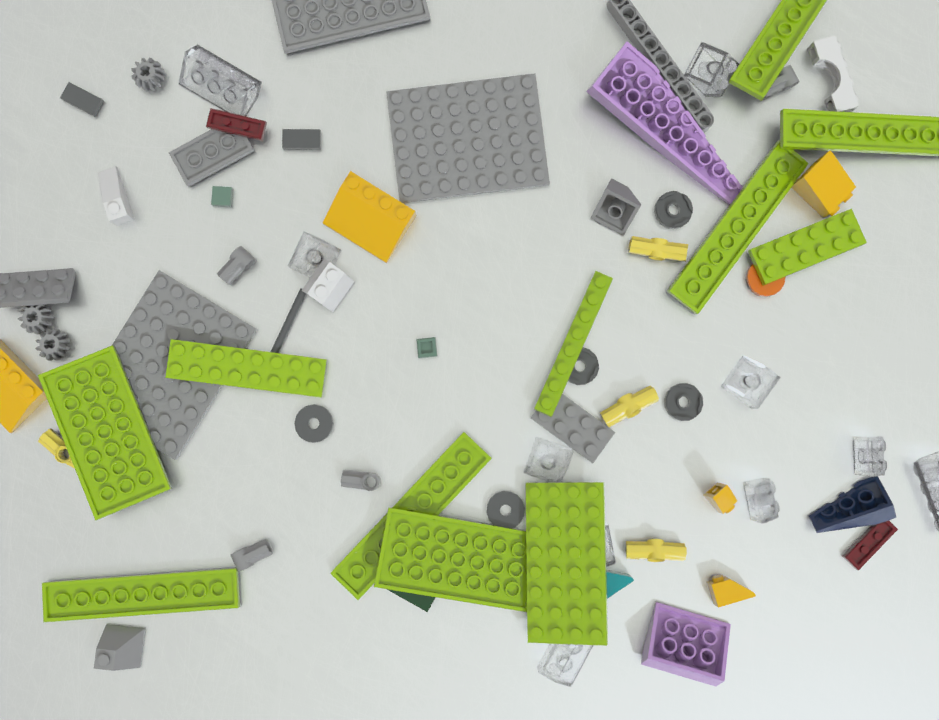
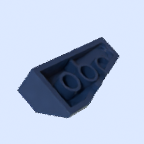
M878 475L858 481L848 492L838 495V499L832 503L825 504L809 516L816 533L876 525L897 518L894 505Z

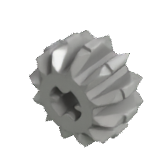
M149 57L148 60L142 58L141 63L135 62L137 67L131 68L134 73L132 79L138 87H142L145 91L149 88L155 91L156 85L161 87L160 81L165 80L163 76L165 71L161 68V64L158 61H154Z
M46 304L25 306L26 310H20V313L23 314L22 317L18 318L19 321H23L20 326L25 328L28 333L40 334L41 331L46 332L47 325H53L50 319L55 317L49 315L52 310L51 308H46Z
M46 329V334H39L41 340H35L37 343H40V346L35 348L37 351H41L39 356L46 357L48 361L53 359L59 361L61 356H67L65 350L71 349L67 346L71 342L70 339H65L67 334L59 329Z

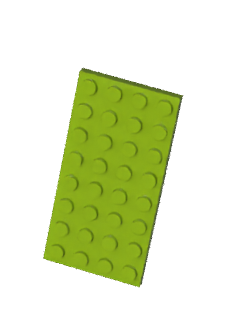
M109 346L38 375L95 520L104 518L172 489L115 346Z
M604 482L526 483L528 643L607 646L608 618Z
M388 507L374 587L527 612L526 531Z

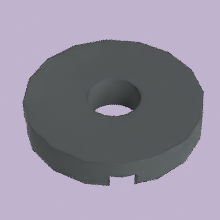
M670 191L660 196L655 204L654 213L660 225L668 229H678L689 222L693 213V206L687 195L678 191ZM669 206H676L678 208V214H671L669 212Z
M583 347L577 361L584 362L585 369L579 372L574 366L568 380L575 385H585L593 381L599 370L596 355L590 349Z
M679 383L672 386L666 392L664 406L667 413L673 419L690 421L700 414L703 407V396L694 385ZM681 397H686L689 401L688 406L685 408L679 404Z
M315 404L305 406L296 415L295 430L299 437L307 442L323 441L332 432L333 417L329 410L323 406ZM312 418H316L319 421V426L316 429H312L309 426V421Z
M501 491L494 494L487 504V515L489 521L494 526L515 528L521 523L525 514L523 501L517 494L511 491ZM503 505L511 507L509 515L505 516L500 513V508Z

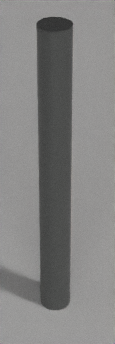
M300 288L272 347L271 352L279 353L306 293L302 291V288Z

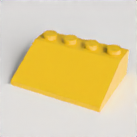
M350 171L340 186L323 224L387 263L417 215L415 210Z
M0 339V423L9 433H12L47 397L39 378Z

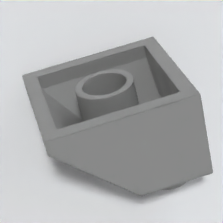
M611 178L591 219L624 235L641 207V203L629 187Z
M106 624L96 648L94 669L115 671L140 668L146 628Z

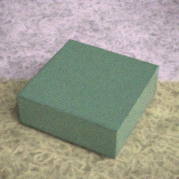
M213 186L211 205L232 207L233 188Z
M435 337L416 339L418 358L437 357Z

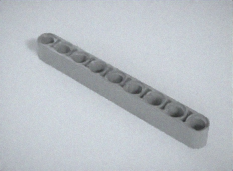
M608 0V11L631 43L659 69V74L664 81L666 80L669 83V88L675 96L679 97L684 109L689 111L704 133L707 132L714 123L712 113L630 0H619L620 3L616 4L612 0ZM628 14L631 18L627 19L623 15ZM639 29L642 33L637 34L634 30ZM645 44H650L653 49L646 48ZM656 59L662 60L664 64H658ZM667 74L673 75L675 79H669ZM678 89L684 90L685 95L679 94ZM689 104H693L696 110H691ZM700 119L705 120L707 126L702 125Z

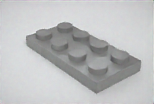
M211 129L170 151L169 154L185 184L189 187L255 150L247 137Z
M73 268L0 273V308L70 303L76 272Z
M563 394L552 417L535 411L531 416L532 420L591 463L595 462L615 434L612 429L608 428V426Z

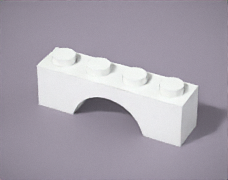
M836 35L813 41L807 48L812 65L826 69L834 81L832 94L825 100L827 110L852 112L859 106V98L854 92L853 80L848 74L847 62L842 56L840 42L837 41Z

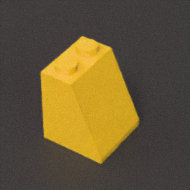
M829 150L817 159L791 188L824 218L829 214L833 216L840 209L838 205L842 201L844 203L853 196L851 192L856 186L835 155Z

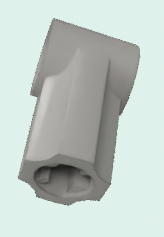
M791 65L782 69L764 98L781 90H788L800 82Z
M239 246L231 253L230 260L219 270L217 275L228 285H231L243 271H247L254 264L256 259L242 246Z
M343 470L341 476V487L373 491L381 484V478L376 473ZM370 476L376 481L374 487L367 485V478Z
M265 539L230 555L237 571L240 572L273 553L269 542Z

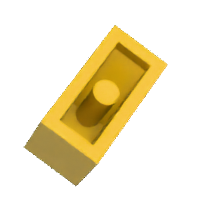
M717 482L703 494L719 513L727 514L735 508L734 504L737 502V499L726 484Z
M723 575L713 576L712 580L707 581L713 604L718 608L756 597L753 591L726 576L723 577Z

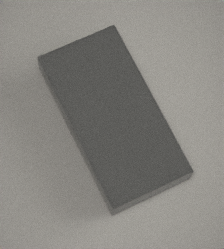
M68 82L60 96L61 100L94 117L104 102L101 98Z
M282 129V148L291 150H321V130Z

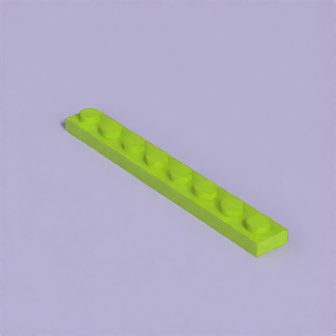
M595 271L534 410L550 417L553 416L611 285L612 277Z

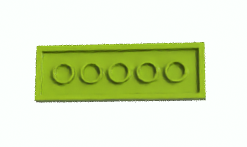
M851 208L748 250V253L762 285H766L862 246L867 242Z

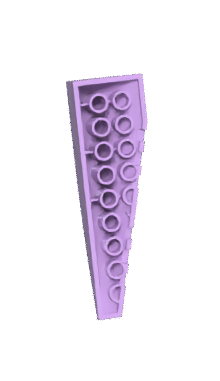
M627 41L586 92L670 162L725 203L731 205L743 187L734 174H731L727 169L724 160H721L717 155L714 146L709 144L705 138L706 135L689 111L684 109L679 97L675 96L669 88V83L666 80L664 81L659 74V69Z

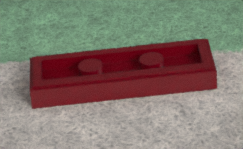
M210 108L206 123L208 129L263 141L267 122L212 108Z
M889 520L871 525L842 557L854 569L859 571L898 529Z

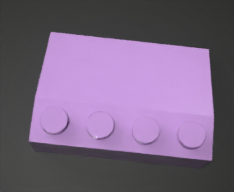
M656 602L643 647L641 665L716 687L725 681L731 624Z

